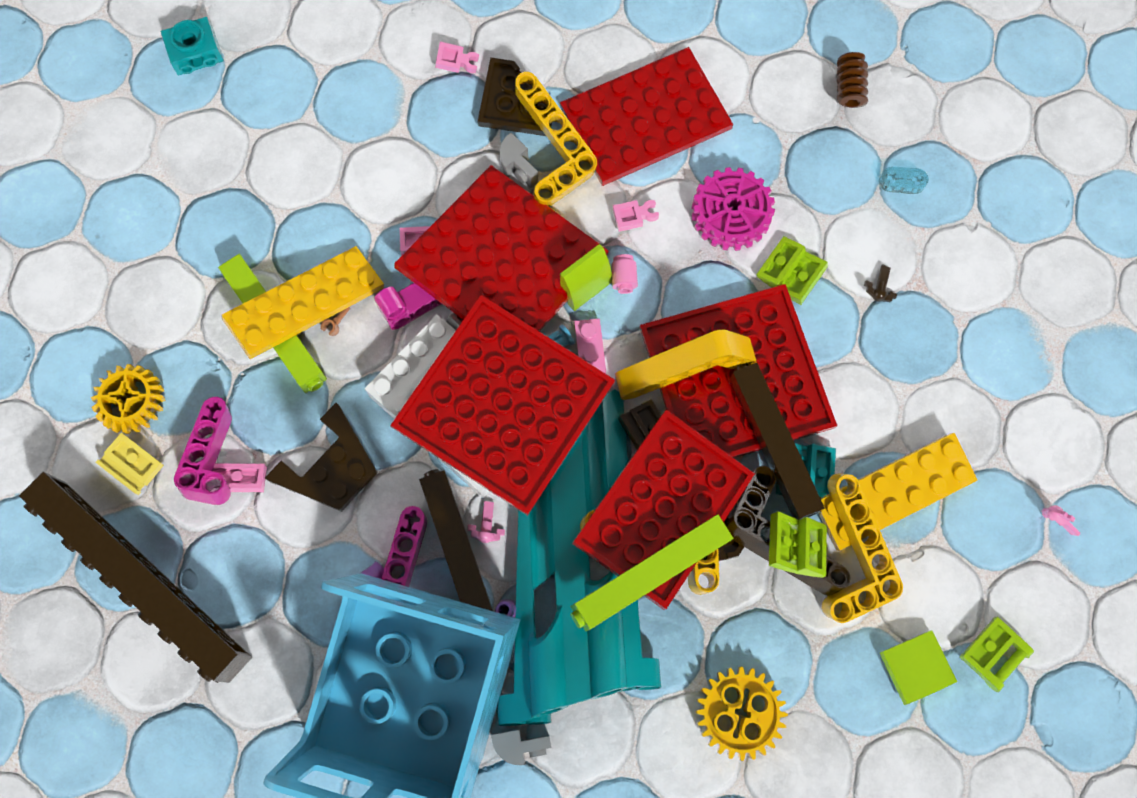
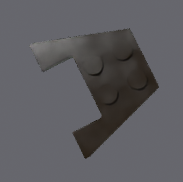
M335 403L320 418V421L338 436V439L302 477L297 475L281 460L265 479L272 484L342 512L378 472L341 407Z

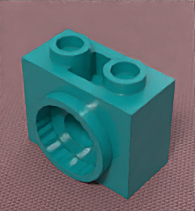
M207 16L197 20H183L171 28L160 31L170 63L178 76L190 74L195 70L212 67L217 63L224 62L214 29Z

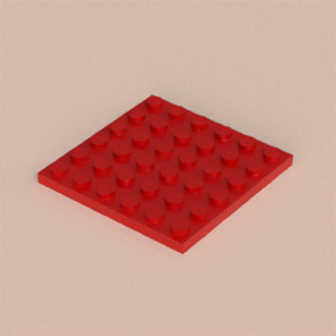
M490 165L394 263V268L463 320L480 295H483L540 332L568 301L567 292L561 287L560 273L599 245V243L547 205L540 204L531 193ZM603 247L606 255H608L609 250Z
M786 284L640 325L641 335L649 358L717 330H728L749 337L758 366L793 441L835 429L838 426ZM716 365L659 388L666 410L731 457L735 458L761 450L729 380L734 369Z
M480 295L390 426L528 516L609 392L615 379L483 295Z

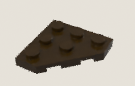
M490 57L477 121L478 126L546 136L515 94V81L517 76L522 73L519 66L512 60ZM523 83L520 86L525 91L533 88L528 83ZM537 103L535 105V108H537L538 110H545L547 108V105H545L544 103Z

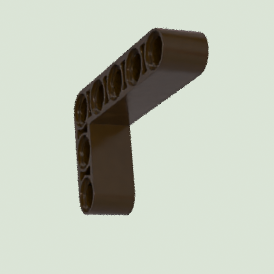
M759 466L753 471L755 475L730 511L724 524L734 538L732 540L769 561L770 521L761 517V514L775 485L776 476L769 467ZM826 556V577H812L787 572L826 596L833 595L847 587L851 580L849 571L828 556Z

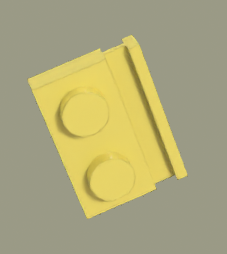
M120 433L106 449L103 457L95 462L137 495L141 493L142 488L145 485L147 486L164 466L123 433Z

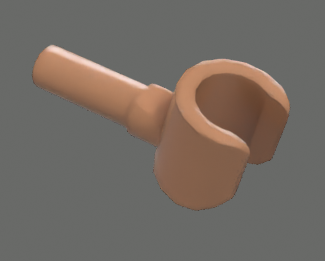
M348 307L342 310L333 320H324L321 323V330L325 331L329 325H333L329 335L336 336L339 333L338 324L351 308Z

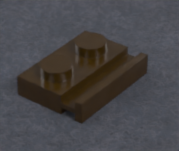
M650 399L619 416V422L636 449L640 447L654 427L661 413L653 400Z

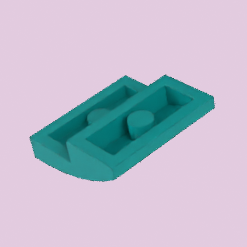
M795 443L820 498L830 494L827 484L829 478L835 474L836 448L816 444L807 446ZM776 482L775 494L782 495Z

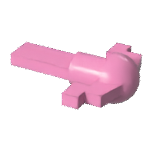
M484 501L481 531H476V525L468 524L467 531H471L470 537L482 543L499 541L500 535H505V530L496 529V534L491 533L494 502Z
M1057 505L1043 508L1041 512L1045 518L1056 521L1071 535H1080V532L1070 523L1075 520L1072 515H1069Z

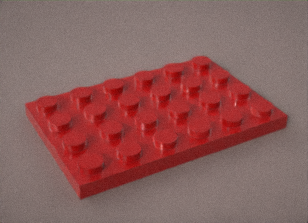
M689 47L560 102L562 112L597 159L595 174L602 186L733 128L730 117Z
M665 410L572 544L618 577L710 518L719 515L724 522L755 473L668 410ZM696 563L644 596L661 609L666 610Z

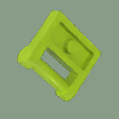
M994 617L960 655V658L992 690L999 693L1004 687L1003 683L1024 658H1029L1034 653V650L999 617ZM1013 645L1016 651L994 675L990 669L1009 647Z

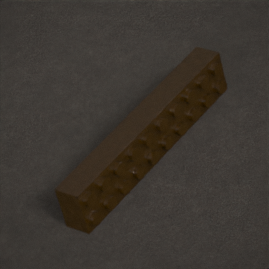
M43 471L19 495L26 503L23 507L35 517L39 515L44 520L42 525L54 535L58 533L63 538L61 543L71 552L77 551L82 556L80 561L92 571L96 569L101 574L99 579L102 583L111 589L115 587L121 593L118 597L129 607L134 605L140 611L138 616L142 621L150 626L154 624L160 630L157 634L162 640L168 644L173 642L179 648L177 651L178 655L188 663L193 661L199 667L197 670L198 674L206 681L210 682L213 680L216 683H230L252 659L249 653L66 482Z

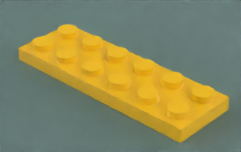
M357 246L223 313L221 316L225 325L251 360L384 289V283Z
M949 433L858 479L880 530L978 481L955 433ZM848 485L840 488V491L844 493ZM830 494L820 498L825 509L819 515L823 524L827 525V532L835 549L840 551L851 545ZM856 504L850 510L852 518L858 514ZM867 529L862 532L861 540L869 536Z

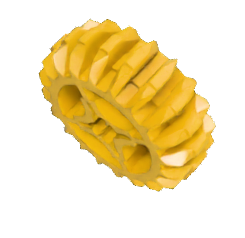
M127 364L125 369L116 365L115 373L107 370L108 377L106 379L99 378V381L102 383L101 386L93 387L98 395L91 397L92 401L96 403L91 408L94 412L98 413L95 416L97 420L103 422V426L107 429L112 428V431L116 433L122 431L125 434H130L132 429L135 432H141V425L150 428L149 420H158V417L155 415L156 411H163V407L158 404L166 401L165 397L160 395L165 391L164 387L159 385L160 379L154 376L152 371L149 369L145 370L140 365L134 368L131 364ZM136 381L144 384L146 394L138 391ZM111 404L119 407L121 417L114 416Z

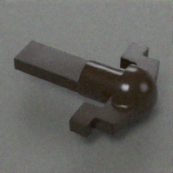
M884 264L881 265L876 288L872 287V282L868 280L864 282V286L867 287L866 292L877 302H891L892 299L897 298L896 293L890 291L887 294L886 292L891 268Z

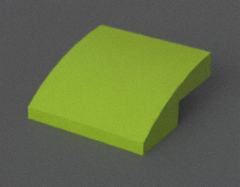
M783 236L756 275L771 288L786 284L791 300L802 305L828 268V262L806 252L804 245Z
M601 244L560 273L561 287L567 292L568 305L573 311H576L612 283L610 263Z
M778 511L771 514L769 566L800 575L826 577L827 525L808 517L798 520Z
M933 630L880 652L904 705L931 695L957 682Z

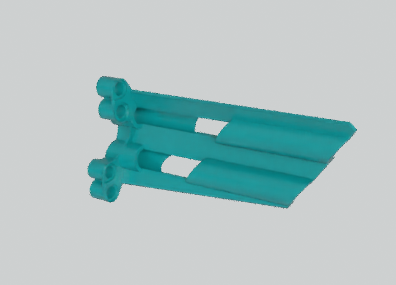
M616 389L607 393L529 515L527 516L518 510L515 618L521 620L515 638L514 693L500 695L498 726L551 723L552 713L579 702L606 697L620 691L661 688L659 659L642 658L638 600L588 631H585L583 627L578 628L570 615L573 612L570 607L571 605L617 577L612 572H609L602 579L591 580L589 556L572 544L581 531L580 523L583 517L598 507L628 464L626 431L618 420L619 416L624 414V401ZM555 573L557 612L548 630L541 637L536 638L534 589Z

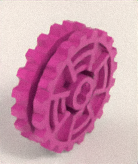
M730 167L725 168L723 173L719 170L714 171L712 178L708 175L704 178V185L699 184L697 187V193L694 195L691 208L693 209L692 220L697 221L695 229L696 231L703 232L701 238L704 241L710 239L712 241L711 245L714 247L719 244L722 245L723 250L733 247L735 251H739L741 246L745 245L749 248L752 247L753 241L759 242L762 239V234L767 233L775 213V209L772 208L775 203L774 197H769L772 190L770 187L763 186L764 180L762 178H754L755 173L752 171L746 174L743 172V168L732 171Z

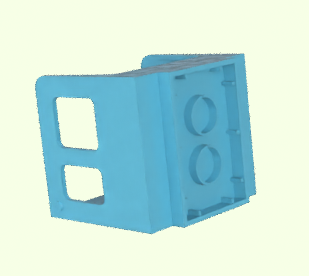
M362 573L323 581L321 589L343 597L317 688L300 741L265 776L263 785L273 791L296 798H352L300 782L312 771H320L369 786L370 788L361 798H391L393 795L407 798H471L521 619Z

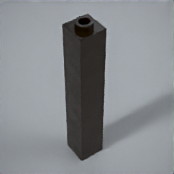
M744 363L735 367L729 380L770 469L775 473L777 485L792 517L800 520L804 517H811L820 513L825 507L758 363L752 365Z
M439 469L428 471L419 481L459 600L462 603L493 611L445 470L439 471Z

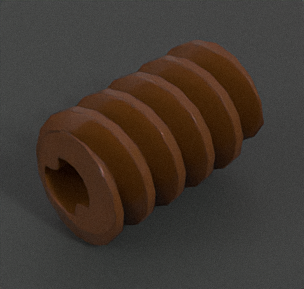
M845 53L837 60V101L842 106L859 108L868 103V89L866 88L868 86V80L866 79L868 77V63L864 61L865 55L863 53Z

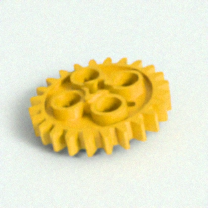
M743 667L738 668L736 675L732 668H728L727 677L718 672V682L711 678L708 679L711 689L701 688V691L706 695L705 699H697V702L703 705V709L695 711L696 714L703 715V719L698 721L697 725L706 727L701 736L710 735L711 739L708 746L711 747L719 744L717 753L722 754L727 749L729 759H732L735 752H737L740 761H744L746 753H748L752 760H755V751L757 750L761 755L765 756L766 750L764 746L767 745L774 749L775 744L772 738L782 739L777 729L786 728V725L780 722V718L788 716V713L780 711L779 708L785 705L786 701H777L776 698L781 694V690L772 691L771 688L774 685V681L772 680L765 684L763 682L765 674L761 673L756 678L755 669L753 668L748 671L747 675H745ZM728 687L734 688L738 693V699L733 704L727 702L724 697L725 690ZM747 688L749 694L743 711L747 713V718H741L738 737L734 738L733 733L739 720V715L735 714V709H741L744 690ZM756 695L762 697L765 702V706L760 712L755 711L752 707V699ZM721 715H726L730 718L731 726L727 731H722L718 728L717 720ZM749 723H753L758 729L756 738L752 740L748 739L745 735V727Z

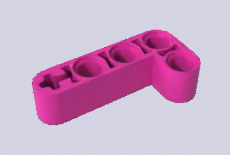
M415 283L399 292L394 287H387L374 297L378 309L392 330L407 325L442 304Z
M220 397L208 398L203 403L174 475V483L184 498L212 505L224 504L231 496L230 487L220 473L213 471L232 421V415L225 401ZM212 434L209 438H204L205 436ZM203 457L202 460L195 462L198 458ZM194 481L190 486H185L188 482ZM220 486L218 490L211 491L214 487Z
M416 506L406 507L400 515L382 575V580L407 587L410 586L427 527L426 515ZM416 515L420 521L414 522L412 527L408 519L414 518ZM411 527H412V531L416 534V536H414L413 534L409 533L410 530H411ZM404 540H411L413 542V547L409 552L400 551V545ZM396 566L405 567V574L402 578H393L392 571Z

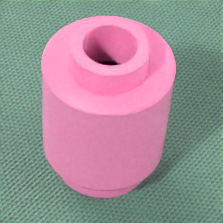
M629 254L615 256L611 264L612 287L618 290L620 294L631 293L633 289L638 287L636 262L633 256Z

